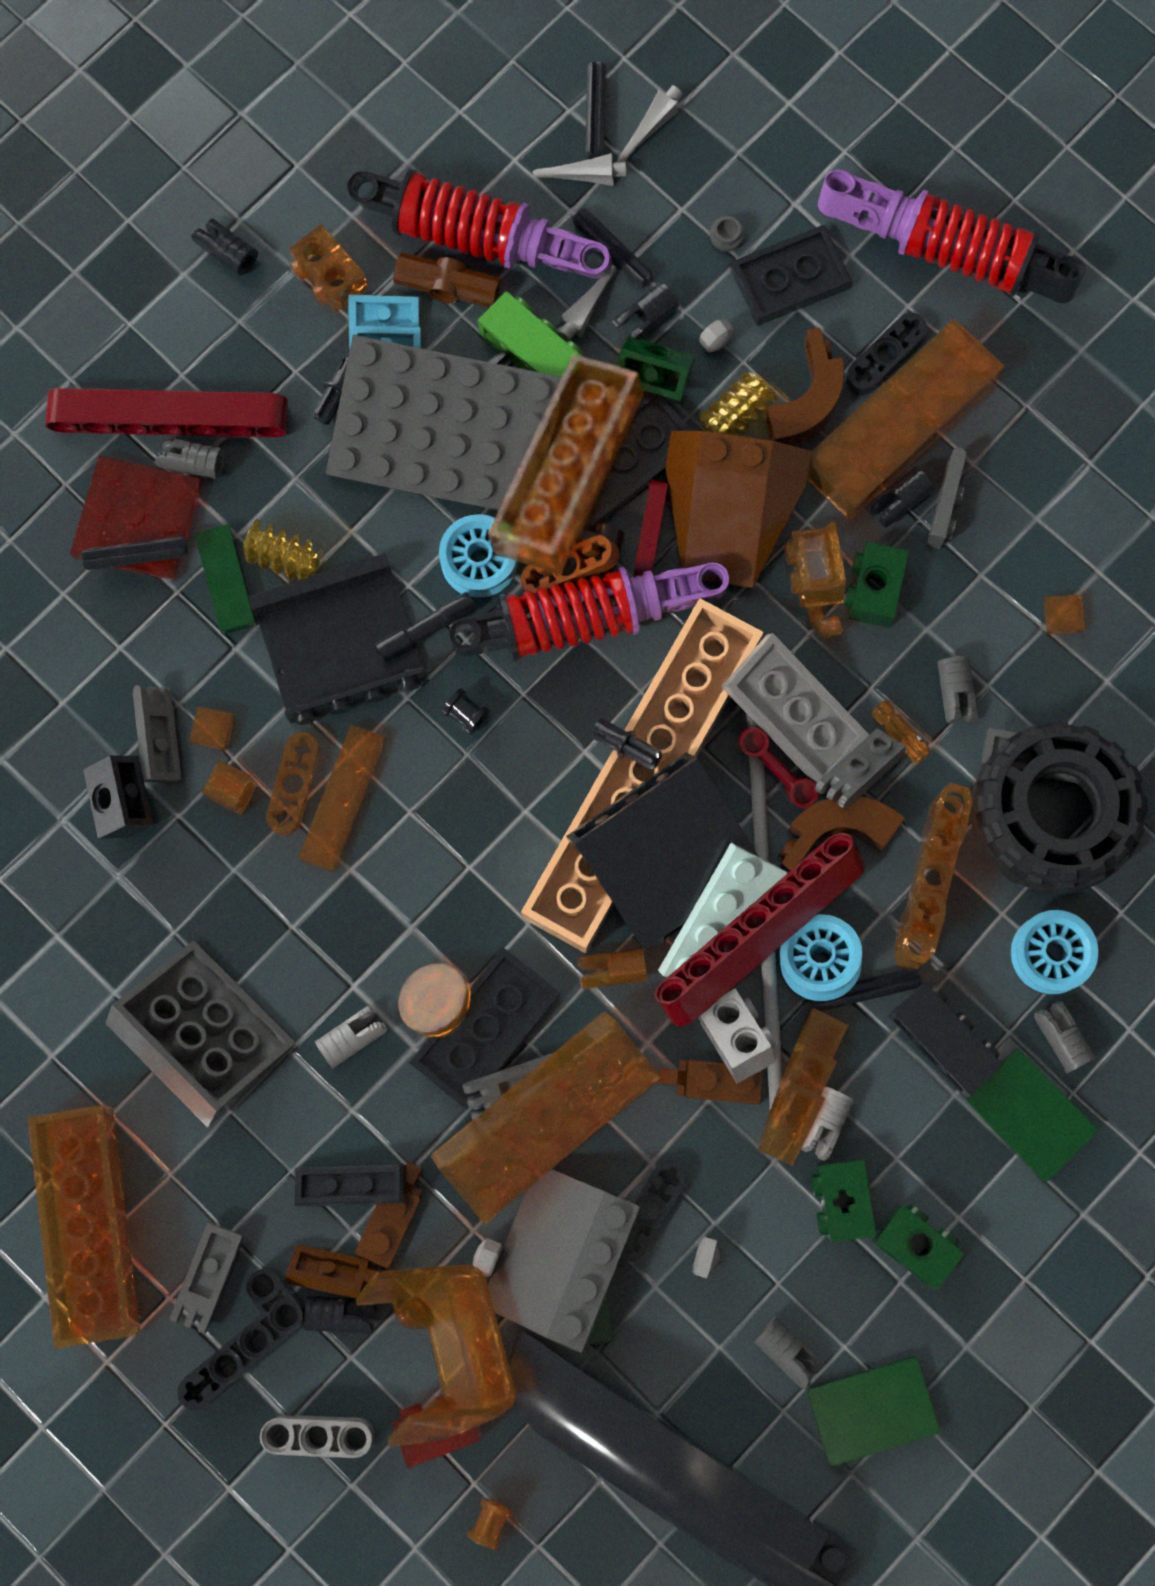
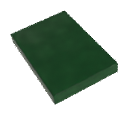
M1017 1048L1002 1062L1003 1066L974 1094L967 1097L964 1102L1043 1183H1047L1099 1130Z
M916 1356L806 1389L830 1467L941 1433Z

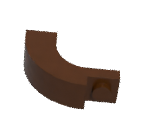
M821 327L807 330L804 340V348L812 378L810 389L796 400L767 406L765 422L770 441L791 446L802 444L814 437L825 427L836 409L844 380L843 358L832 359L829 339H823Z
M860 796L847 809H843L838 805L839 799L835 802L825 799L803 811L790 825L787 832L796 837L798 841L795 842L790 838L778 855L783 859L779 867L790 872L804 859L817 841L838 833L854 836L880 853L905 817L889 806L867 797Z

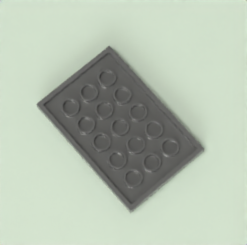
M353 335L325 474L532 518L561 378Z

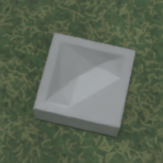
M706 1237L700 1238L692 1268L694 1275L708 1278L709 1273L718 1265L720 1255L716 1245L717 1240Z

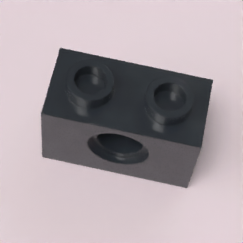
M110 755L83 769L98 839L128 838L154 825L139 756Z

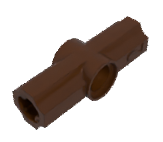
M403 252L397 257L393 276L394 284L428 292L429 296L437 301L454 304L459 300L490 308L498 300L501 286L500 277L469 270L463 263L455 259L441 257L434 261Z

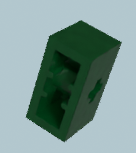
M857 1160L815 1166L816 1174L811 1175V1185L814 1197H820L822 1212L816 1214L820 1236L826 1235L827 1242L830 1243L876 1237L865 1161ZM838 1190H842L843 1196L850 1197L851 1204L845 1205L844 1213H842L840 1207L833 1205V1199L839 1197Z

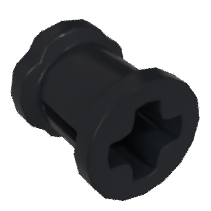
M459 688L454 692L442 709L443 715H451L466 727L465 732L469 735H472L482 725L490 712L486 706L481 708L469 699L463 688Z

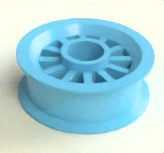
M469 515L454 522L441 539L439 558L442 571L447 582L459 593L467 592L470 597L474 598L489 597L504 590L513 580L518 568L517 544L513 533L502 521L488 515ZM475 534H481V537L476 538ZM467 536L471 537L470 541L466 539ZM481 550L485 551L488 557L482 562H474L470 559L471 554ZM471 571L470 578L466 577V575ZM490 571L493 575L488 577L487 572ZM482 574L483 579H477V575Z
M1049 910L1035 915L1018 929L1011 945V960L1015 972L1027 986L1045 994H1061L1080 986L1092 975L1098 960V944L1093 931L1080 917L1067 911ZM1047 926V934L1045 933L1042 927ZM1056 927L1061 928L1058 935L1056 934ZM1067 931L1072 935L1068 940L1065 938ZM1034 933L1036 934L1039 940L1032 938ZM1077 941L1079 947H1072L1071 943ZM1048 943H1054L1060 947L1062 958L1059 962L1053 961L1048 957L1046 952ZM1029 945L1037 950L1028 951ZM1072 954H1080V959L1073 957ZM1029 957H1037L1038 961L1032 964ZM1069 964L1077 967L1075 971H1073ZM1043 965V970L1039 973L1036 968ZM1051 969L1053 978L1048 977ZM1061 970L1066 975V978H1062Z
M815 915L780 946L782 975L788 986L806 999L813 1001L837 999L849 992L860 976L862 968V946L860 939L854 929L845 921L831 915ZM820 935H826L825 939H820ZM814 936L815 940L812 941L809 937ZM822 952L828 954L831 958L825 963H817L811 957L816 953ZM811 972L810 977L807 978L806 975ZM830 974L833 977V979L828 980L827 975ZM817 976L822 977V981H816Z

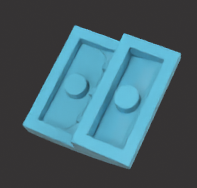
M348 296L349 348L353 335L421 348L418 297Z

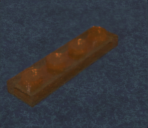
M350 725L298 859L300 861L334 873L386 740L384 736Z

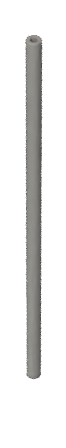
M747 714V728L752 726L760 728ZM749 756L754 849L760 858L770 862L764 763L758 757ZM774 951L761 962L765 1026L769 1029L777 1044L776 1047L772 1048L776 1062L767 1067L771 1124L785 1123L776 956Z

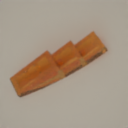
M812 1007L791 1054L770 1109L758 1148L760 1151L793 1166L825 1100V1097L821 1094L837 1063L833 1057L849 1025Z

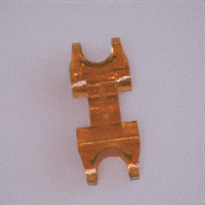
M949 783L930 805L920 841V853L907 904L902 912L894 945V958L898 966L917 969L933 956L937 948L946 914V900L959 848L965 838L972 807V796L969 787ZM954 792L960 794L965 802L964 808L960 797L948 795V793ZM948 802L955 807L956 813L947 811L943 803ZM925 869H934L939 872L941 876L940 885L934 886L925 880ZM924 915L929 916L927 919H923ZM909 940H914L921 945V955L911 952L908 946Z

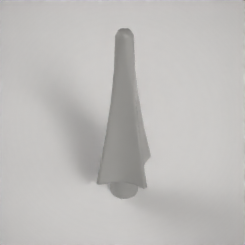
M672 85L666 94L660 89L658 90L639 127L619 155L618 162H625L646 139L678 113L676 109L677 101L683 95L680 89Z
M611 153L572 164L536 169L533 171V176L537 178L570 179L614 186V177L627 176L626 162L613 163Z
M612 265L610 272L605 277L599 279L591 289L562 314L564 323L561 325L562 328L558 335L564 341H570L574 334L579 338L582 337L603 292L617 271L615 265Z

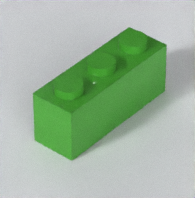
M506 291L478 319L479 334L499 352L506 351L513 359L514 365L519 369L560 377L558 398L584 371L583 353L572 341H567L566 343L557 335L556 328L548 320H540L531 313L532 309L521 297L514 298Z

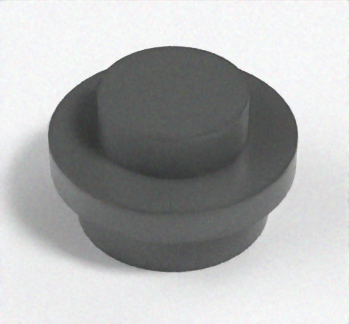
M721 217L710 228V240L719 250H734L743 241V226L734 217Z

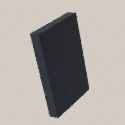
M825 224L731 261L729 266L757 326L849 290L853 285Z

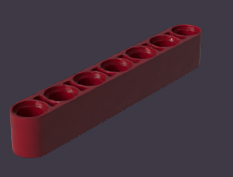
M57 388L49 390L47 394L45 427L59 433L276 438L286 435L288 398L276 393Z
M838 833L825 840L660 983L655 991V998L674 1025L686 1026L695 1021L863 874L866 864L850 835Z

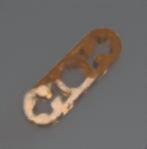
M297 732L288 738L267 810V824L273 832L280 836L292 835L299 829L319 759L320 747L316 739L306 732ZM303 741H307L308 747L312 750L311 753H304L302 757V766L308 767L306 772L299 767H288L289 762L297 765L299 757L298 753L293 749L295 746H301ZM290 775H299L303 778L302 789L293 794L286 792L283 788L284 780ZM281 796L288 801H299L297 806L290 803L288 814L293 818L292 823L286 822L284 827H280V823L275 819L276 814L282 815L284 813L286 804L283 801H279Z

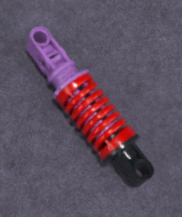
M409 169L402 182L368 171L353 173L347 182L348 194L358 205L365 209L393 217L392 231L396 235L408 234L416 239L422 238L426 242L434 241L439 246L447 245L452 250L459 248L461 253L469 254L471 252L474 257L478 258L485 255L487 261L494 262L499 258L500 263L510 270L514 267L517 260H522L523 262H528V265L533 268H537L541 262L561 271L574 272L593 279H601L612 268V258L603 244L582 238L566 230L550 228V220L542 218L539 221L538 219L531 218L529 204L523 203L522 205L511 201L506 206L502 198L496 197L492 201L491 196L486 193L482 194L479 198V193L476 190L472 189L467 193L466 188L463 186H457L454 190L452 183L445 182L441 186V181L437 178L431 179L428 184L426 176L415 169ZM366 182L373 183L372 193L366 198H360L358 195L360 186ZM594 252L602 253L605 257L604 263L597 269H591L586 265L588 256Z
M832 170L825 176L818 200L819 210L828 217L837 218L860 229L877 233L881 238L891 237L900 241L899 254L901 255L906 254L917 259H922L925 256L926 262L934 263L937 260V264L941 268H946L950 264L952 272L958 273L962 269V274L965 277H971L975 273V280L978 282L985 281L989 274L988 284L1010 293L1009 296L1014 297L1019 289L1023 288L1057 303L1070 302L1074 298L1085 275L1086 268L1080 259L1038 245L1039 232L1035 231L1033 233L1022 228H1016L1013 231V226L1009 223L1003 224L1000 229V221L995 218L991 219L987 225L988 217L984 214H979L975 219V212L971 209H967L961 217L962 206L956 204L948 212L949 202L928 194L929 191L923 190L917 199H911L908 196L906 197L903 191L888 189L879 183L864 180L844 170ZM875 193L872 201H870L869 198L871 194ZM865 211H868L866 219H863Z
M707 563L690 568L673 569L655 576L649 570L643 572L642 576L630 578L625 568L622 567L618 568L617 571L606 573L603 580L598 575H595L589 579V582L581 578L576 581V585L571 581L565 582L562 588L557 584L552 585L549 588V592L546 588L541 587L536 590L535 594L528 590L521 597H518L516 594L506 596L501 594L499 595V611L455 621L450 627L449 639L453 650L460 656L470 657L508 648L513 661L516 662L525 655L539 654L540 649L537 638L542 651L547 653L552 650V640L557 649H564L566 646L565 637H567L570 646H577L579 644V634L583 643H590L592 641V631H594L597 640H604L606 637L605 628H608L612 637H618L620 631L623 630L628 634L633 633V635L639 634L640 621L649 620V618L653 619V621L661 620L662 613L691 608L696 605L699 598L708 603L719 600L727 589L729 574L721 564ZM707 575H714L720 580L721 587L716 590L707 589L703 585L702 579ZM463 630H471L476 634V639L472 644L464 646L456 641L458 633Z

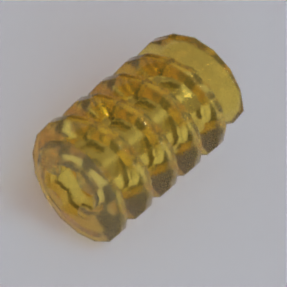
M743 372L739 376L738 381L730 384L729 391H723L719 396V400H715L710 404V410H704L700 414V422L703 429L707 432L739 436L735 428L737 427L746 432L749 426L745 418L756 422L759 417L754 409L756 408L760 412L765 413L767 411V404L764 399L771 403H776L777 395L763 379L753 373Z
M255 519L244 540L243 554L249 564L258 562L262 569L271 567L275 574L284 572L288 579L298 577V580L315 575L322 557L323 546H320L315 552L313 551V540L308 539L302 547L300 546L299 534H295L290 542L286 541V529H282L276 537L274 536L273 524H269L264 531H261V520Z

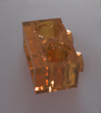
M322 224L289 248L293 261L290 264L292 271L302 282L307 279L313 286L311 291L316 299L323 306L329 304L336 313L348 304L349 295H360L368 289L365 273ZM311 256H323L319 261H308ZM334 280H344V283L340 286L332 287L329 285Z

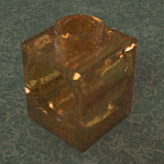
M218 760L202 793L209 801L242 816L258 784L251 775Z

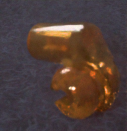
M821 594L804 598L810 626L821 637L831 639L832 635H840L842 633L839 617L832 616L827 619Z

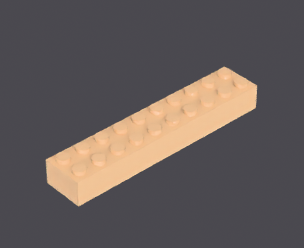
M699 598L625 728V731L633 730L636 732V737L660 749L662 752L661 762L655 769H648L626 756L620 758L617 755V751H612L523 907L521 915L524 920L578 950L587 953L614 904L582 855L572 847L566 836L687 752L697 757L731 697L721 686L761 642L762 631Z

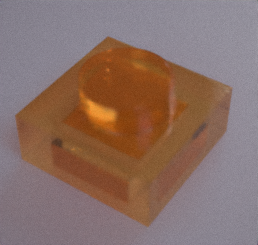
M1082 595L1045 597L1043 602L1046 635L1082 633L1085 630Z
M197 707L189 741L191 744L227 751L235 716L233 713Z

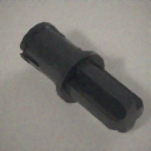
M348 357L341 359L333 377L323 385L325 392L313 413V418L322 424H330L338 410Z
M605 718L599 719L593 729L599 732L593 731L591 738L617 751L618 757L624 758L626 756L648 769H655L661 762V750L636 737V732L633 730L627 732L608 722Z

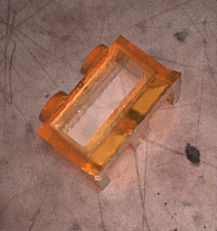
M833 522L825 528L792 531L791 542L785 543L787 564H793L794 572L790 573L792 594H798L800 607L843 603L846 577L836 523Z

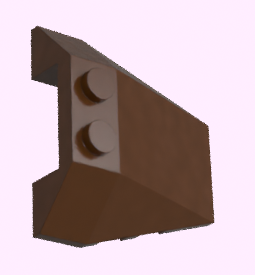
M671 431L665 467L681 568L718 563L724 566L729 574L728 584L754 588L774 550L779 536L790 519V515L806 489L812 451L776 441L707 431ZM707 575L702 579L704 581L721 583L714 575Z

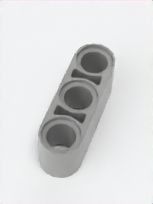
M279 1415L265 1423L260 1433V1443L267 1452L275 1455L361 1457L370 1450L376 1438L375 1428L372 1423L363 1418ZM280 1424L287 1428L289 1440L286 1444L280 1445L273 1441L271 1429L274 1425ZM312 1426H320L326 1430L328 1435L326 1445L316 1446L311 1442L309 1431ZM357 1427L364 1431L367 1439L365 1446L356 1448L349 1444L347 1433L350 1428Z

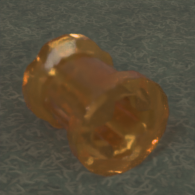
M482 1497L480 1502L482 1506L481 1512L474 1528L469 1529L466 1536L482 1546L498 1550L500 1545L498 1541L499 1535L506 1519L512 1517L513 1511L494 1500Z

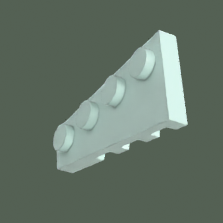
M730 843L658 971L665 977L671 975L783 878L788 871Z

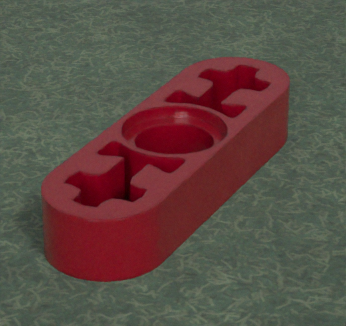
M651 479L635 562L634 578L642 576L645 571L651 570L653 573L668 482Z

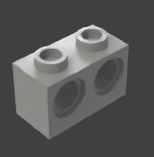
M733 989L699 1016V1019L735 1082L739 1083L776 1062L772 1048L776 1047L777 1044L766 1026L760 1029L755 1021L759 1016L751 1000L748 997L742 1000L737 990ZM729 1016L738 1017L733 1023H723V1020ZM746 1045L757 1046L752 1052H740Z

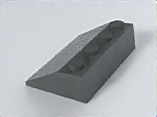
M194 940L113 1003L105 1023L207 1128L230 1110L296 1044Z
M538 1163L480 1306L550 1340L582 1353L586 1349L642 1206Z

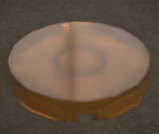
M443 963L428 964L417 969L406 979L399 992L398 1009L401 1019L411 1030L425 1037L441 1036L452 1031L458 1025L457 1021L461 1018L462 1014L465 1016L469 1009L471 993L468 982L455 968Z

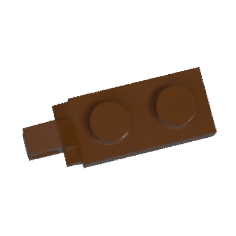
M688 1060V1062L679 1061L678 1069H659L658 1084L677 1086L676 1095L685 1096V1098L760 1105L763 1070L736 1083L725 1063Z
M409 1161L407 1162L406 1204H377L354 1252L355 1254L390 1269L421 1201L420 1196L423 1189L415 1186L423 1170L421 1166Z
M296 1245L286 1272L285 1283L357 1299H369L370 1297L372 1299L390 1300L394 1286V1274L377 1271L376 1267L369 1265L368 1259Z

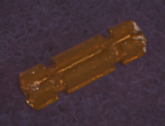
M888 701L879 703L873 709L872 716L879 724L883 723L885 725V731L892 738L906 745L907 755L914 763L924 760L930 753L928 745L922 739H917L918 734L900 714H894L895 709Z

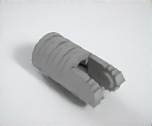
M372 1005L366 1006L315 1041V1044L332 1069L374 1042L388 1030L384 1023L378 1021L355 1035L357 1031L375 1018L376 1011Z
M823 1086L798 1144L799 1149L804 1152L812 1151L816 1145L815 1154L823 1161L828 1160L854 1099Z

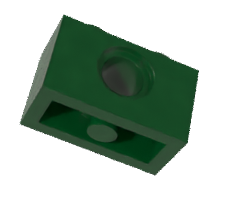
M629 336L621 348L613 381L681 401L688 389L696 355Z
M866 542L863 552H856L851 573H856L857 579L855 586H848L844 606L850 607L848 619L890 628L895 618L909 551ZM870 578L878 579L883 584V589H870L866 584V580Z
M910 1204L906 1208L903 1205H897L871 1242L928 1287L938 1290L965 1254L957 1248L960 1241L945 1229L941 1228L937 1232L926 1224L929 1217L916 1206ZM918 1233L925 1235L929 1243L927 1251L922 1255H916L910 1246L912 1237Z

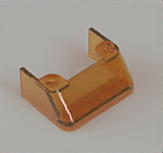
M467 1264L376 1272L356 1297L357 1306L393 1303L395 1315L403 1326L409 1329L427 1328L444 1399H436L429 1402L421 1413L410 1414L388 1438L389 1447L446 1440L504 1415L513 1406L516 1399V1391L484 1274L475 1266Z

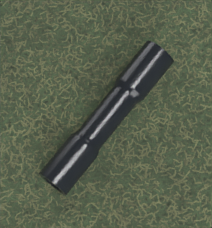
M464 592L439 606L436 611L407 628L399 629L375 643L374 648L383 663H386L410 649L423 638L474 612L476 607L472 598L467 592Z

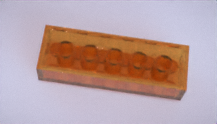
M953 319L812 451L807 480L851 521L866 507L868 502L883 491L997 383L1005 366L963 326Z
M572 355L488 532L489 539L497 555L560 575L562 574L642 400L643 391L638 372L579 355Z
M604 1011L430 1156L442 1174L482 1222L486 1224L661 1077L619 1023Z
M98 1105L27 1117L54 1349L141 1334L113 1107Z

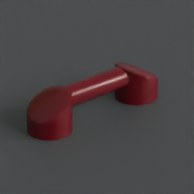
M752 726L741 732L738 739L740 750L748 756L758 757L786 786V796L794 805L800 808H808L817 801L819 793L815 791L816 784L806 777H796L768 748L769 738L762 729Z

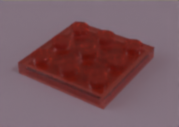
M98 456L70 555L75 559L81 560V551L88 548L179 536L187 539L202 487L201 479ZM181 558L115 566L114 568L175 581Z

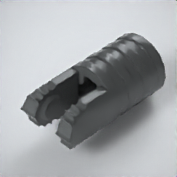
M165 437L161 446L165 452H159L154 461L160 468L219 479L224 466L225 452L220 447Z
M956 656L939 660L937 665L946 722L949 724L957 723L960 715H962L964 722L976 723L978 713L969 657Z
M1059 1000L1054 1002L1050 1008V1013L1047 1010H1040L1034 1013V1019L1066 1073L1096 1058L1063 1002Z
M776 1316L767 1322L752 1341L800 1388L807 1389L813 1378L811 1374L818 1373L822 1368L823 1362L782 1324Z

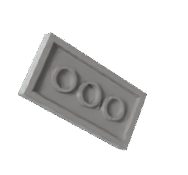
M773 633L767 634L721 686L815 784L869 736L860 724Z

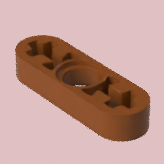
M600 535L593 536L529 564L522 572L521 585L525 591L530 590L534 594L541 587L546 588L548 592L549 588L555 584L562 588L563 584L568 581L573 582L575 585L578 579L584 578L587 580L592 576L612 569L619 559V549L614 542ZM603 547L606 551L602 553V559L598 560L595 556L600 554L599 548ZM570 558H575L577 562L576 570L573 574L564 576L562 570L564 563ZM538 574H542L545 577L540 580V586L537 587L534 585V582L538 581Z

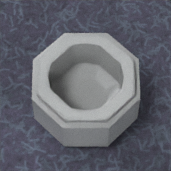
M726 318L717 319L700 334V343L707 352L718 351L733 338L734 328Z
M489 1238L482 1241L473 1258L474 1272L486 1277L492 1275L503 1248L501 1243Z

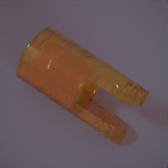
M643 948L581 956L578 959V967L582 970L591 971L608 968V971L594 972L593 974L590 973L582 976L580 984L583 989L647 981Z

